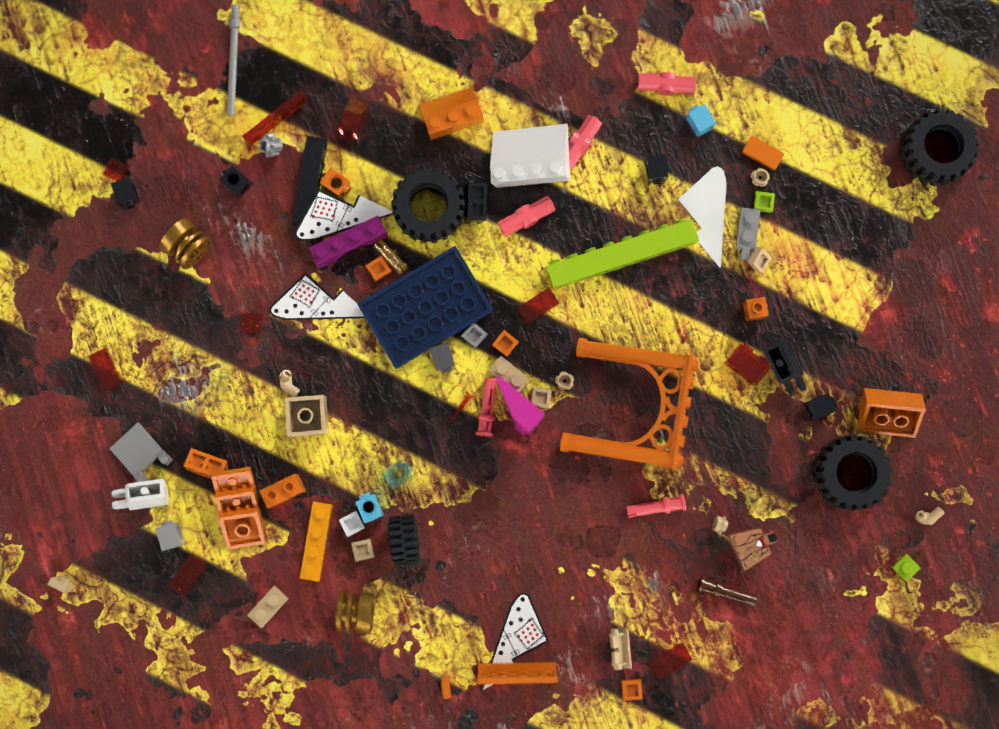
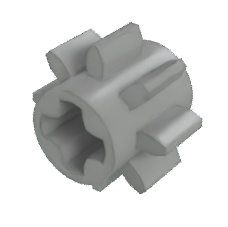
M267 133L259 141V149L262 153H266V157L279 155L283 148L282 140L276 137L275 133Z

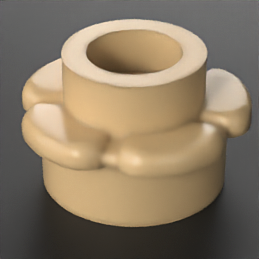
M758 168L751 174L752 183L755 186L760 185L761 187L767 185V181L770 179L769 173L763 168Z
M561 372L559 376H556L555 383L560 390H569L573 387L574 377L571 374Z
M717 515L714 519L712 530L718 532L717 534H721V532L726 531L728 521H726L725 516L720 517Z

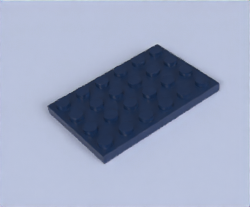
M456 246L357 303L395 369L402 367L430 350V348L439 345L471 324L494 312L493 307Z

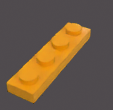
M313 501L300 579L320 581L333 504Z

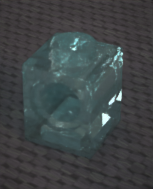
M399 460L383 472L382 475L391 488L395 490L413 476L411 473L413 469L407 461L403 463L402 460ZM397 468H401L404 471V476L401 479H396L394 476V471Z

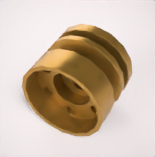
M186 218L176 222L166 232L159 245L160 249L168 256H175V262L180 264L185 270L196 265L212 244V240L205 236L203 232H196L197 227Z
M340 591L335 606L336 631L343 632L344 625L346 624V632L350 633L353 624H356L357 634H371L374 621L375 594L361 592L358 601H356L354 591L349 593L348 600L347 592Z

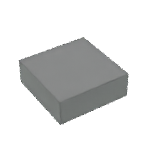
M473 323L465 330L461 337L476 349L488 334L476 323Z

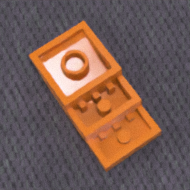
M251 467L212 473L211 479L216 493L215 500L219 511V522L227 550L266 544Z

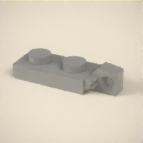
M740 209L736 239L737 250H741L739 261L747 262L750 252L755 250L760 210Z

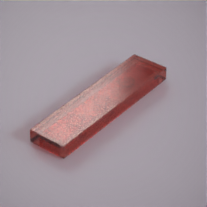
M301 89L245 133L242 137L249 146L253 145L263 135L267 134L308 101L306 94Z

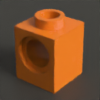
M331 167L320 181L324 189L339 199L347 196L351 190L350 181ZM335 181L342 182L339 188L332 187Z
M766 297L748 299L742 303L745 321L765 319L769 316Z

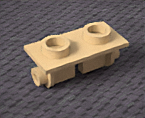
M612 628L609 634L611 648H614V652H611L612 666H614V670L632 668L628 628Z

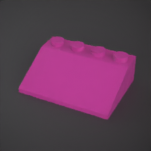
M498 375L496 378L497 385L515 424V429L523 436L525 433L529 436L542 421L545 413Z

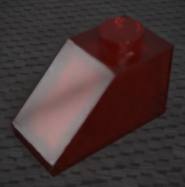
M351 98L343 110L337 127L340 134L355 139L359 138L370 105L369 103Z

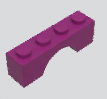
M376 216L309 247V250L316 265L322 268L337 261L347 252L364 245H372L387 238L388 235L379 216Z

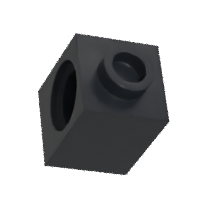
M666 154L647 156L645 165L648 183H653V185L663 184L669 177Z
M233 166L226 168L221 174L220 181L240 198L252 185L250 180ZM239 177V181L232 185V178Z
M129 177L111 183L117 205L121 208L131 209L136 204L141 203L135 183Z
M829 393L803 403L810 421L836 412V402L832 396L830 397Z

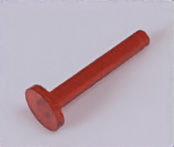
M465 391L467 396L451 416L449 422H454L470 398L475 399L472 394Z

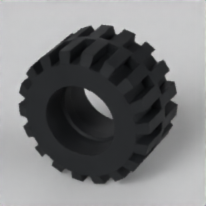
M408 514L389 517L388 536L392 562L395 566L419 563L420 546L415 516Z

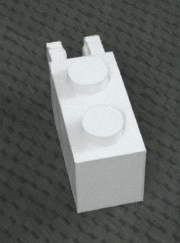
M164 479L129 483L125 485L124 489L112 491V497L126 498V500L114 501L112 503L113 509L129 508L130 510L169 505L168 486Z

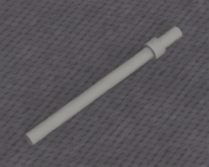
M232 5L231 19H229L231 34L227 116L233 117L235 114L238 29H240L241 23L239 20V5Z

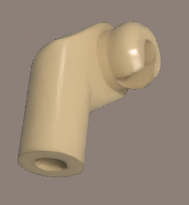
M285 369L279 375L280 387L293 397H296L300 389L292 385V374L289 370Z
M936 507L931 513L920 510L916 513L915 519L920 524L932 525L945 512L940 507Z

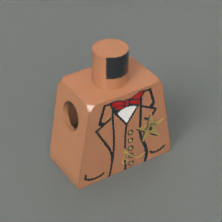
M760 528L727 535L740 568L744 571L771 554L768 545L777 542L773 531L763 535Z

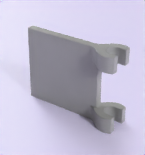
M139 422L109 448L137 482L150 481L143 472L157 459L167 466L173 461Z

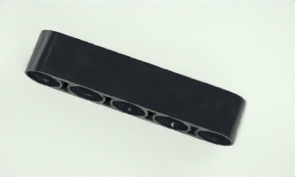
M311 136L306 138L292 218V225L298 227L316 192L320 189L327 150V139Z

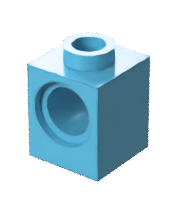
M705 104L700 107L699 105L692 107L686 117L697 137L712 130L716 125Z
M368 492L359 496L360 500L356 502L364 524L384 516L375 494L370 495ZM368 501L374 504V510L371 513L366 512L364 509V505Z

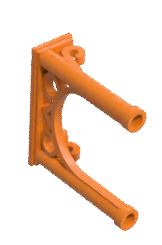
M579 338L576 357L632 364L649 371L657 381L660 389L661 408L652 429L638 440L618 442L563 432L560 451L568 453L569 451L666 466L674 471H678L679 467L682 468L684 456L681 455L680 447H684L685 436L682 433L683 428H687L688 416H685L686 408L690 409L691 397H688L689 389L693 390L695 378L691 377H693L694 372L697 373L699 364L694 353L681 355L592 342ZM651 366L669 369L659 376ZM677 370H683L682 376ZM670 373L676 374L678 377L677 386L672 390L667 389L662 382ZM680 390L676 407L671 404L670 397H666V393L675 394ZM671 415H676L674 431L667 425H661L662 421L666 422ZM660 429H666L669 433L668 442L663 446L658 445L654 438V434ZM650 439L656 449L640 447L638 445Z

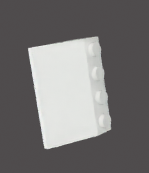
M568 124L493 132L490 161L491 184L496 188L570 181Z

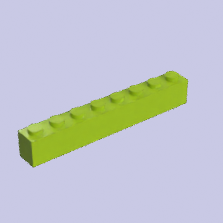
M686 218L675 221V224L671 226L664 224L658 226L657 230L652 232L650 230L642 231L639 233V236L634 238L627 236L622 238L621 242L615 244L614 241L605 243L603 248L597 250L596 247L585 250V253L581 255L577 253L571 254L563 261L559 259L550 261L549 265L546 266V271L552 289L556 290L697 244L699 238L692 219L686 220Z

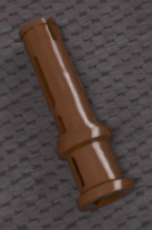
M701 576L697 584V593H707L712 595L713 598L720 596L754 607L757 602V595L724 586L720 581L714 582L705 579V576Z

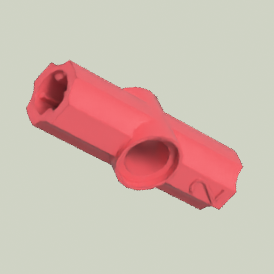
M662 72L660 74L639 73V91L658 92V94L665 96L674 95L675 93L695 94L696 77L676 76L675 73Z
M588 115L580 129L573 134L569 141L570 171L573 170L581 156L587 152L593 137L602 125V122L594 116Z
M546 196L531 205L527 204L520 207L514 214L500 220L498 225L503 235L507 237L522 228L531 227L539 219L553 213L556 209L551 199Z

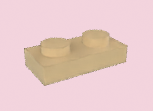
M502 356L489 369L494 376L498 377L499 375L518 392H521L530 381L527 376Z
M273 586L247 616L260 628H263L289 598L276 586Z

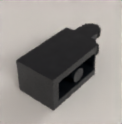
M787 340L780 341L763 349L778 382L784 384L790 396L796 395L795 388L791 382L793 379L801 392L806 390L807 387L801 376L803 372Z

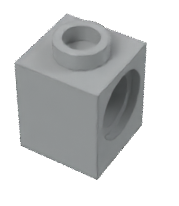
M166 521L161 523V527L156 528L162 551L185 545L179 522Z

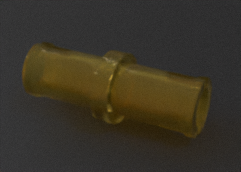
M383 239L379 240L378 243L383 248L376 243L374 249L382 255L384 261L387 264L389 263L399 275L402 274L403 271L399 265L404 270L408 266L397 256L398 253L395 250L392 251Z

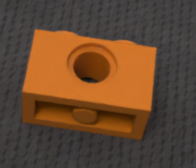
M293 474L259 492L266 507L273 508L306 492L299 475Z

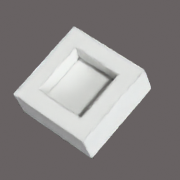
M357 511L339 519L347 537L365 529Z

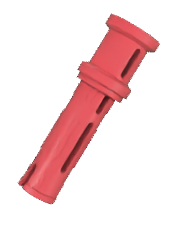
M485 378L481 414L477 417L479 425L475 435L493 437L491 429L492 421L495 418L492 413L497 380Z
M684 494L673 498L664 497L656 502L626 506L628 518L661 512L670 514L671 511L677 510L687 511Z

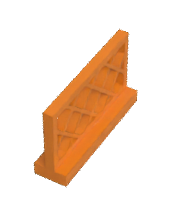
M556 662L478 663L477 684L558 683Z

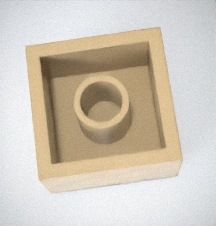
M325 395L284 398L287 437L329 435L327 398Z

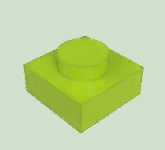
M904 554L891 566L906 582L921 569L908 554Z

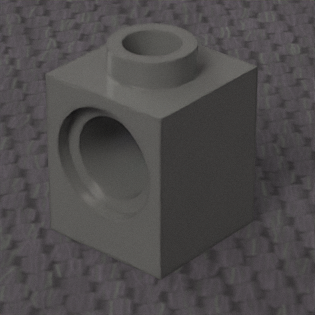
M445 343L430 348L436 371H441V374L452 371L455 363L449 344Z

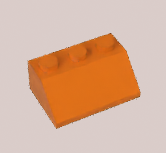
M472 87L419 104L430 140L484 123L483 113Z
M864 388L859 404L858 432L916 438L926 411L923 395Z

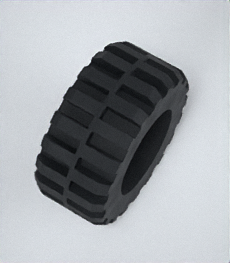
M936 109L934 112H926L923 116L917 118L906 129L901 138L903 143L900 144L899 151L903 152L900 159L901 162L905 161L906 163L904 166L905 170H910L912 172L910 176L914 179L920 178V183L926 184L930 182V186H937L938 184L941 186L947 185L966 174L970 170L969 168L975 164L976 159L974 158L979 154V149H976V147L980 143L979 139L975 138V135L978 133L975 128L972 129L970 127L972 123L969 120L965 121L962 119L964 117L962 114L958 113L955 115L954 111L949 109L945 112L943 109ZM928 133H940L950 140L954 149V156L951 162L939 163L928 156L924 147V139Z
M425 167V170L420 171V168L415 169V173L406 174L405 179L398 182V188L394 189V198L392 200L394 218L402 232L409 235L415 241L420 240L421 243H427V241L438 243L437 240L440 239L444 241L448 239V235H453L457 231L456 228L461 226L463 222L462 218L465 215L463 191L457 180H454L449 173H443L441 169L436 168V170H432L431 167ZM424 190L439 191L447 202L446 211L443 216L432 222L418 220L411 211L413 198Z
M845 436L830 441L827 446L820 450L821 454L817 455L815 459L817 464L813 466V472L816 473V477L813 479L814 483L818 484V492L825 496L824 499L827 502H831L833 506L846 510L868 509L873 507V504H878L882 501L881 497L888 494L889 490L887 487L892 485L893 479H890V474H893V468L889 467L891 459L885 456V449L878 447L876 441L868 440V437ZM846 455H858L868 466V481L861 490L848 491L838 482L836 475L837 465Z

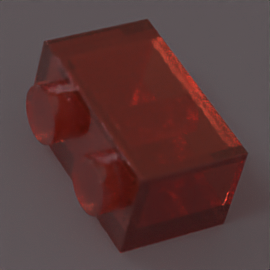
M740 343L724 364L752 386H757L771 366L768 365V360L763 356L758 357L753 353L754 350L749 345H742Z

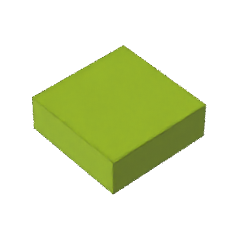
M756 191L753 209L772 213L775 193Z

